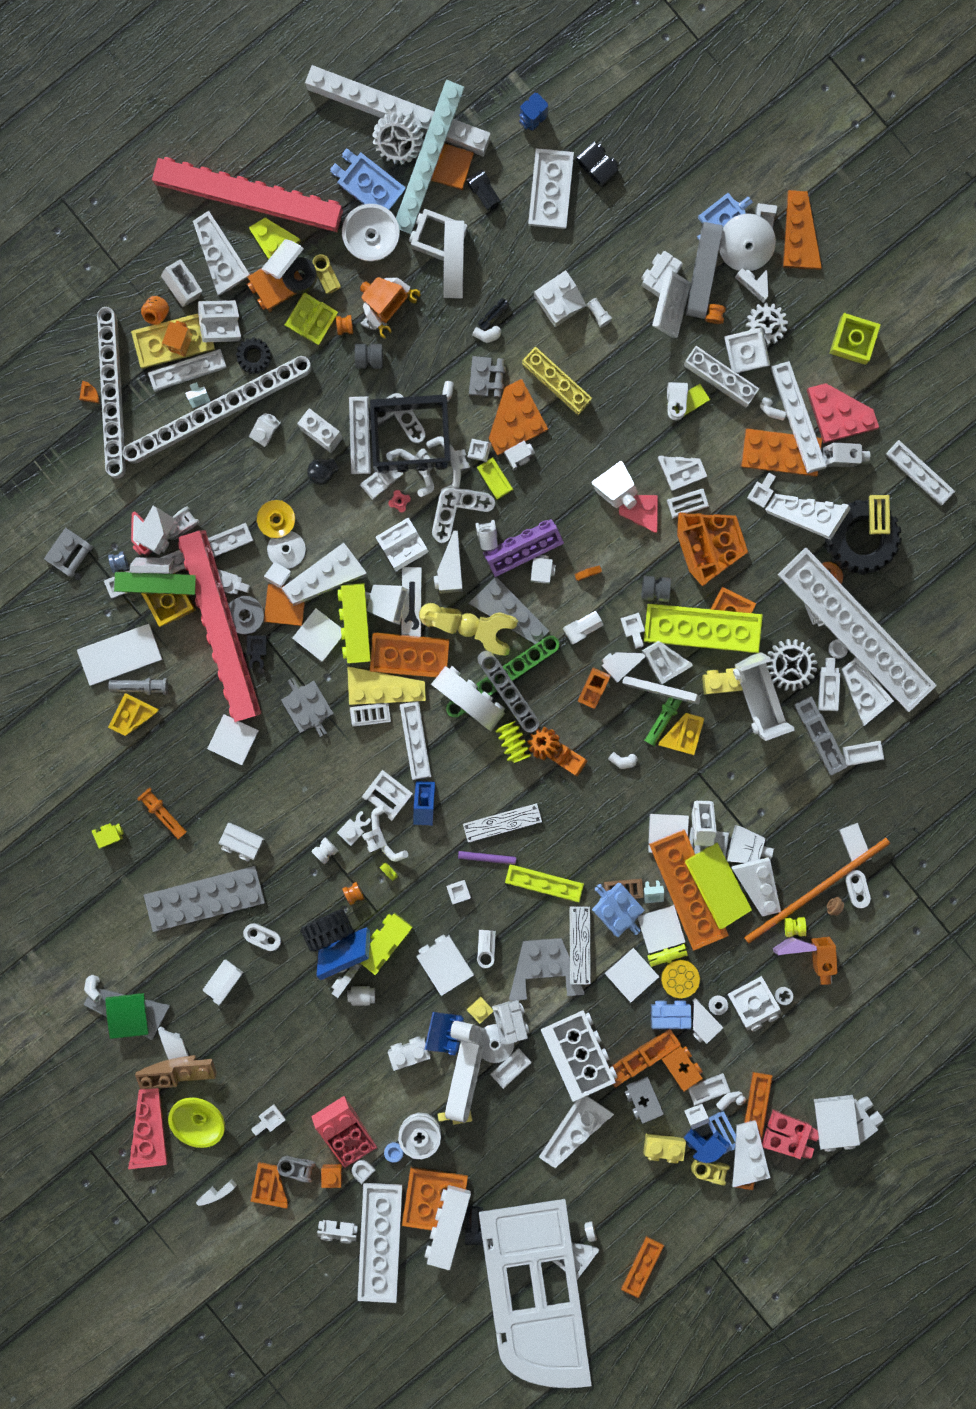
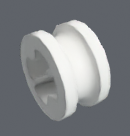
M786 987L778 988L775 993L776 1001L782 1005L790 1004L793 1000L792 991ZM787 991L786 994L789 995V998L781 1001L782 998L779 997V994Z

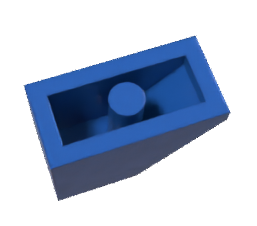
M416 781L413 825L433 826L435 782Z

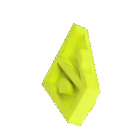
M263 218L249 227L268 259H270L285 239L296 244L300 243L298 237L267 218Z

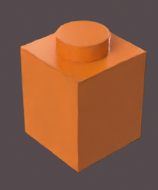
M325 1164L322 1166V1188H341L342 1164Z

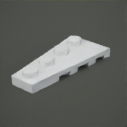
M775 494L765 510L768 514L831 540L851 508L847 504L836 505L833 502L826 501L822 503L816 502L813 499L802 500L798 499V497Z

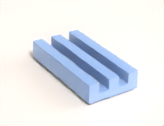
M724 1111L709 1117L710 1122L708 1124L713 1134L716 1132L712 1121L715 1120L723 1137L731 1144L718 1118L722 1116L735 1141L736 1135ZM735 1143L731 1144L724 1154L734 1150Z

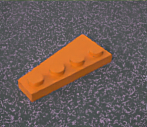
M788 190L783 267L822 269L808 191Z

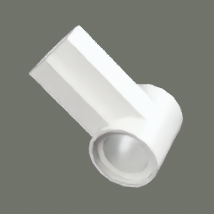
M595 611L562 629L573 645L587 637L586 635L602 627L603 623Z
M479 930L477 962L482 968H489L494 964L496 931ZM483 954H489L491 956L490 964L483 965L480 962V957Z

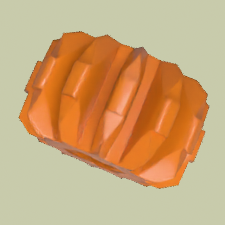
M543 727L542 731L540 729L536 730V735L530 734L533 740L527 742L531 745L529 751L533 753L534 757H540V759L545 760L546 757L553 759V752L558 754L556 747L561 746L557 742L560 737L557 734L555 735L553 729L548 730V728Z

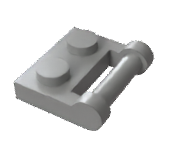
M65 527L44 559L73 578L75 570L87 553L91 552L94 547ZM79 544L83 547L68 568L64 565Z

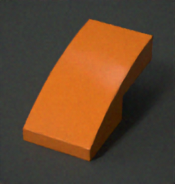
M560 743L561 746L556 747L558 754L553 752V759L551 760L578 777L588 760Z

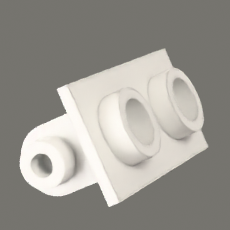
M319 1221L318 1229H322V1231H317V1236L321 1237V1240L332 1241V1239H339L340 1242L350 1244L352 1241L356 1242V1236L353 1233L357 1234L358 1226H354L353 1223L341 1222L340 1229H336V1221Z

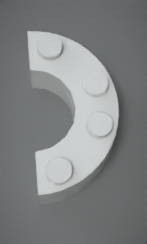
M445 666L431 685L491 732L505 713L503 711L505 708L498 702L492 703L491 700L493 698L485 691L482 694L477 691L476 688L478 686L471 680L466 682L459 677L461 673L451 666L449 669Z

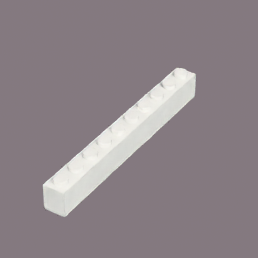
M313 65L305 82L306 88L309 91L383 118L386 114L391 115L394 111L397 116L400 112L403 113V117L410 114L409 120L416 119L415 125H421L419 131L424 132L423 134L425 135L434 115V111ZM453 119L445 142L484 157L490 142V133Z

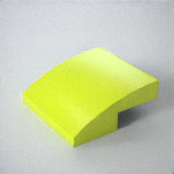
M303 293L284 326L319 345L338 312L307 293Z

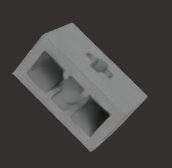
M647 1076L626 1085L628 1090L625 1091L628 1101H633L636 1107L632 1109L636 1120L641 1119L643 1124L664 1115ZM642 1096L647 1099L645 1105L640 1102V1097Z

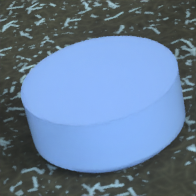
M396 1142L389 1143L384 1151L385 1158L392 1163L400 1161L404 1154L400 1144Z

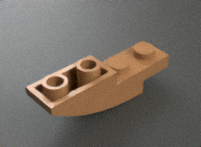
M193 1055L156 1063L136 1072L135 1076L141 1090L177 1087L179 1081L215 1079L217 1072L212 1059L197 1060L196 1056Z

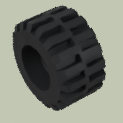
M340 909L303 926L300 931L309 950L315 952L351 935L354 930L345 911Z

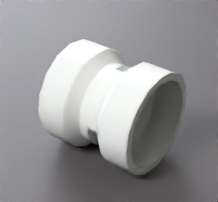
M325 837L321 841L320 847H315L312 852L323 864H326L329 861V856L335 855L338 849Z

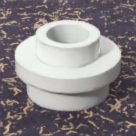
M714 996L710 999L708 1006L713 1014L722 1015L727 1011L728 1002L722 996ZM717 1002L722 1003V1007L720 1009L715 1008V1004Z

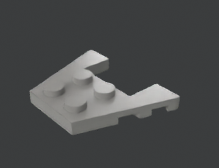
M562 938L523 941L509 996L510 1001L527 999L525 979L565 976L567 996L584 995L581 984H570V957Z

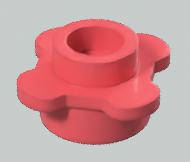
M395 490L393 492L394 496L392 500H389L388 504L391 508L395 507L398 509L399 512H405L407 503L411 501L409 495L402 494L400 490Z

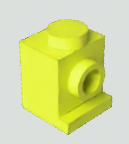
M111 823L100 827V832L99 829L92 830L99 848L106 847L123 839L124 831L120 823L113 826Z

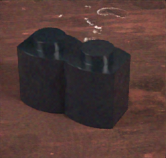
M592 142L576 157V162L602 188L618 173L619 164L613 157L609 158L606 156V151L601 144Z

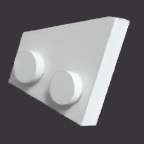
M658 456V461L671 492L707 477L702 462L698 458Z

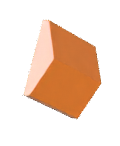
M722 587L710 610L752 613L756 603Z

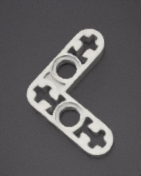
M395 393L387 398H400L403 396L399 393ZM412 410L386 412L384 417H378L379 425L395 415L412 443L419 444L425 439V431ZM406 413L412 416V421L408 424L403 423L401 417ZM415 423H417V425L414 426V428L417 432H422L420 434L421 438H412V436L414 435L412 429L410 428L409 431H407L406 428L412 427Z
M453 487L444 488L439 496L432 535L435 540L440 543L449 540L457 507L488 512L495 506L494 498L484 492ZM449 492H451L453 498H450L448 502L445 495H449ZM465 495H472V501L469 504L463 503ZM477 498L481 501H485L487 498L490 503L484 507L481 502H477ZM444 510L450 511V516L446 520L440 517L441 512ZM439 522L442 524H448V526H443V531L445 532V535L443 534L441 537L437 534V532H441L442 525L439 524Z

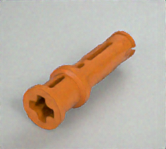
M148 788L138 797V801H142L149 809L148 812L154 813L179 840L187 831L164 808L163 801L158 800L151 792L152 789Z

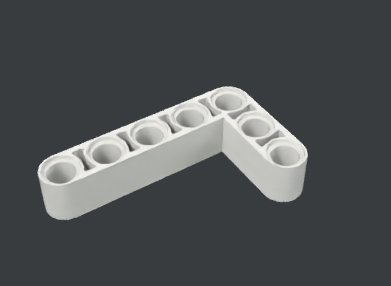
M454 1021L451 1027V1037L461 1041L445 1117L446 1119L463 1123L469 1117L487 1035L486 1029L474 1024Z

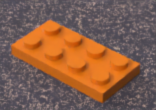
M753 429L745 430L742 468L818 476V471L807 474L794 434ZM816 437L821 449L822 438Z
M373 633L370 672L437 677L443 668L448 665L450 639Z

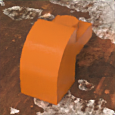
M592 668L578 702L595 709L611 675Z

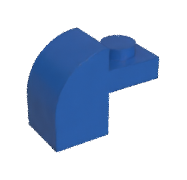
M692 1128L684 1137L687 1145L696 1150L693 1158L703 1163L716 1161L731 1145L718 1131L707 1141L695 1129L692 1130Z

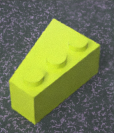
M396 913L392 916L388 914L382 922L384 927L380 931L376 929L370 938L373 941L370 943L369 959L360 963L374 975L377 974L413 927Z

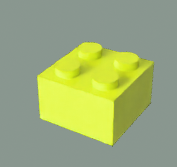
M844 313L840 318L829 354L866 365L870 361L881 324Z

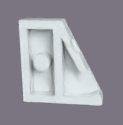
M660 641L642 650L660 684L665 683L693 666L691 662Z
M358 963L350 967L343 978L338 977L332 986L334 989L332 994L338 998L362 964Z
M571 1242L576 1279H578L598 1253L599 1248ZM564 1259L552 1261L565 1271Z

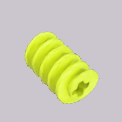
M516 721L501 726L496 730V733H502L499 740H505L501 746L508 747L504 753L511 754L507 761H514V763L531 756V754H525L528 747H522L526 741L519 740L523 734L516 733L520 728L519 725L513 726Z

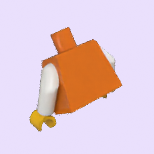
M378 277L372 284L363 282L360 287V291L363 292L361 298L364 301L363 309L365 315L375 328H379L382 338H386L382 334L383 329H387L391 334L390 327L384 326L382 323L386 324L407 297L411 303H416L417 300L412 297V294L418 297L421 295L419 290H411L410 286L399 278L382 279Z

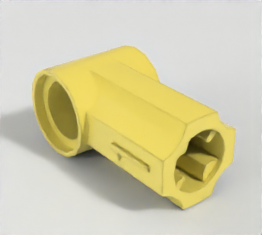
M322 254L315 256L313 264L326 295L340 289L341 285L327 256ZM323 260L327 265L324 269H319L316 267V263Z

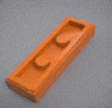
M646 1236L621 1290L637 1298L640 1297L664 1247L663 1244Z

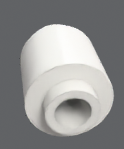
M370 986L351 987V990L347 991L348 1002H351L352 1006H367L370 1003H375V988H370Z

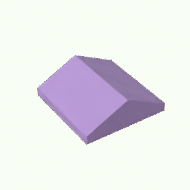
M789 937L773 948V952L777 955L817 951V947L813 944L794 937Z

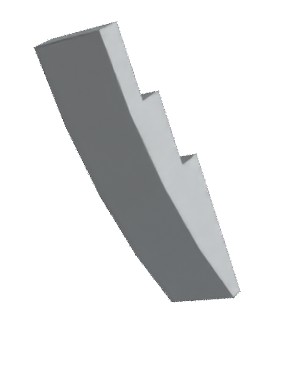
M810 696L794 704L829 774L833 775L847 768L848 766L813 698Z

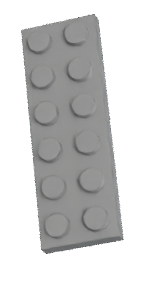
M256 866L144 894L153 932L265 903Z

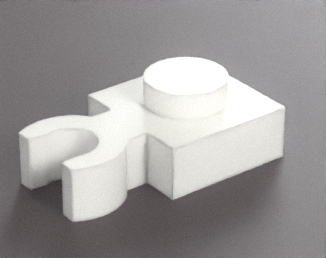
M362 811L357 814L355 822L349 819L337 832L350 846L364 833L361 827L368 825L371 821L370 818L366 822L360 820L363 814Z

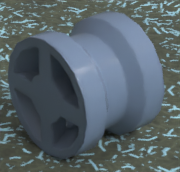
M124 551L119 552L118 555H108L113 573L122 569L129 570Z

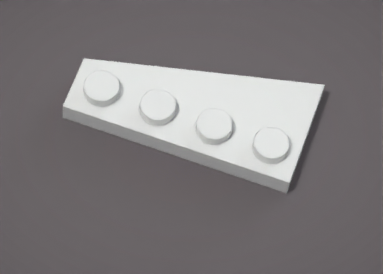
M208 211L193 220L217 294L220 296L247 279L250 274Z
M588 1096L575 1101L539 1155V1158L556 1168L580 1144L585 1142L592 1133L597 1131L604 1122L610 1119L614 1113Z

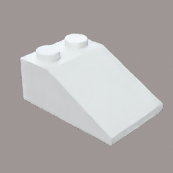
M453 531L438 568V576H434L435 589H439V593L463 592L458 531Z

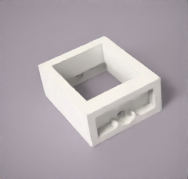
M424 209L423 214L419 213L416 220L418 225L416 232L412 231L409 239L411 248L444 261V251L418 241L427 218L445 224V220L453 219ZM464 224V238L468 230L466 224Z
M310 408L297 423L302 432L330 453L334 451L343 439L339 430Z

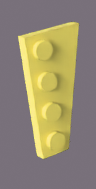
M347 666L349 705L426 701L424 681Z

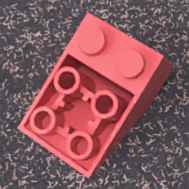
M345 1096L311 1116L315 1129L344 1168L377 1148Z

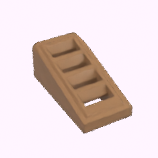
M642 878L604 882V889L606 891L611 890L610 886H615L618 882L625 888V884H629L630 894L634 899L643 898ZM633 883H637L638 894H634Z

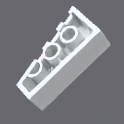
M342 543L282 587V591L293 606L341 587V585H347L355 580L367 576V573L348 547Z

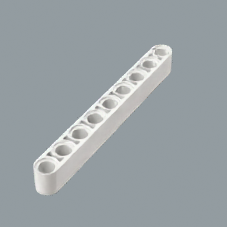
M103 307L98 311L97 322L105 469L111 477L119 479L124 476L126 466L125 458L123 457L124 429L118 319L111 308ZM105 314H112V318L109 321H103ZM106 333H113V337L110 340H104ZM108 351L114 352V356L111 359H105V354ZM109 370L115 371V375L112 378H106V373ZM110 389L116 390V394L113 397H107V392ZM111 408H116V415L109 416L108 411ZM117 427V434L110 435V428ZM116 445L119 447V451L113 455L110 453V449ZM120 465L119 472L113 474L111 472L112 466Z

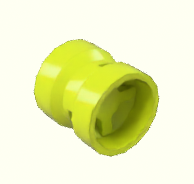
M798 917L797 920L791 918L784 919L786 937H793L794 935L806 936L805 917Z

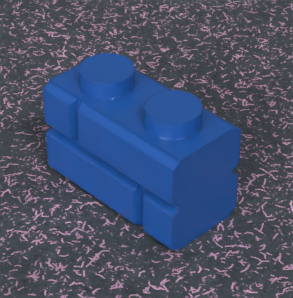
M538 93L532 94L529 100H526L520 106L519 123L525 129L529 128L532 131L539 126V122L542 123L547 118L548 103Z

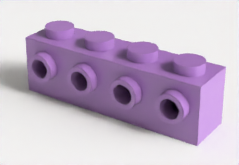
M551 519L549 521H542L532 529L524 530L516 537L506 539L497 548L483 552V555L490 570L496 577L564 544L558 528Z

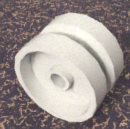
M415 1113L403 1121L399 1130L398 1141L400 1148L406 1155L413 1159L428 1158L437 1151L440 1145V1125L431 1115ZM420 1132L424 1136L422 1138H418L417 1133Z

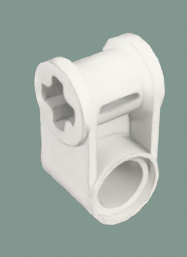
M668 382V416L672 420L682 419L686 412L688 383ZM676 406L678 407V410H680L679 414H676V411L674 410Z
M188 506L182 508L173 516L178 521L177 525L179 527L174 536L171 535L169 537V540L178 539V537L199 523V520L195 519L190 513Z
M491 520L490 523L485 524L475 523L481 549L492 550L497 548L495 521Z

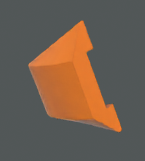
M678 513L677 536L689 572L702 586L748 552L736 516Z

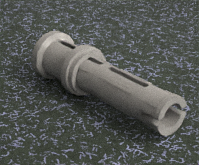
M147 678L142 681L109 680V692H145L147 695L152 693L167 695L168 679L152 680Z

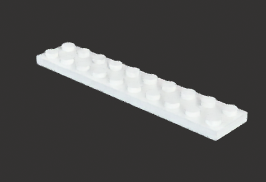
M804 548L778 574L789 588L906 711L910 712L937 686L807 548Z

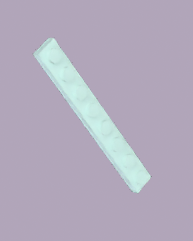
M446 80L396 216L399 230L409 234L413 231L465 88L449 80Z

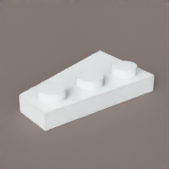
M856 657L841 669L861 722L865 726L889 706L893 700Z
M769 857L732 866L734 873L762 916L781 912Z

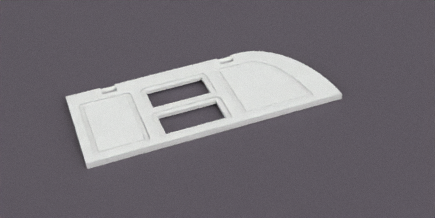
M565 1199L479 1212L501 1361L514 1375L534 1384L557 1388L592 1386ZM487 1239L493 1240L494 1248L489 1249ZM564 1259L570 1302L547 1306L541 1262ZM529 1264L535 1308L512 1311L506 1268ZM501 1333H506L507 1342L502 1343Z

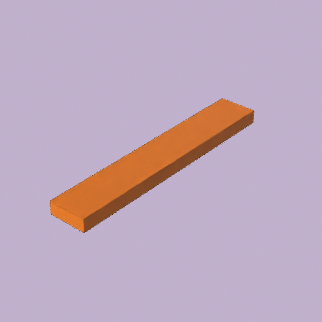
M753 1072L744 1123L755 1120L762 1141L772 1075ZM755 1182L737 1186L736 1188L753 1190Z

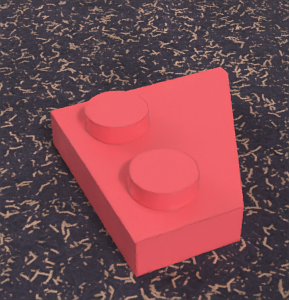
M635 495L633 498L637 503L633 508L628 509L624 504L619 507L620 516L651 530L653 533H657L658 495Z

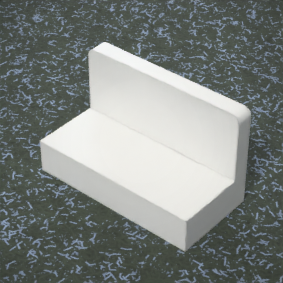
M224 960L203 991L214 999L213 1002L220 1005L244 972L229 961Z

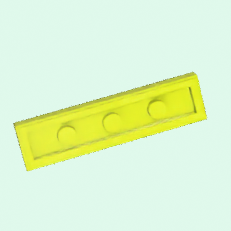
M511 864L509 865L505 880L507 884L575 902H580L584 886L583 883Z

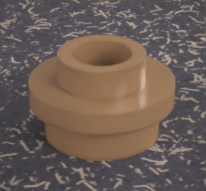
M839 897L832 898L827 904V912L830 915L838 916L844 908V902Z

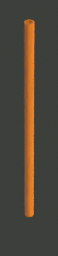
M884 838L744 937L748 944L890 844L888 839Z

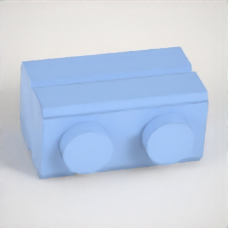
M677 1000L675 1004H667V1001H655V1004H651V1028L691 1029V1005L686 1004L684 1000Z

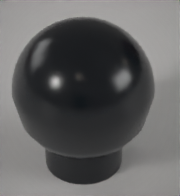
M333 458L328 460L316 459L308 465L307 476L312 483L324 485L332 479L333 474L338 472L339 469Z

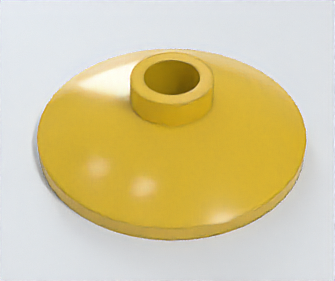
M271 500L259 509L257 524L261 532L266 536L282 538L293 529L295 514L287 503L280 500ZM274 517H279L280 522L274 523Z

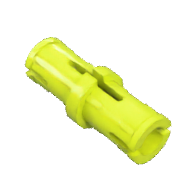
M682 944L671 949L665 948L662 952L647 955L648 960L651 961L650 966L653 967L665 962L671 963V960L688 956L687 951L679 952L686 949L685 945Z

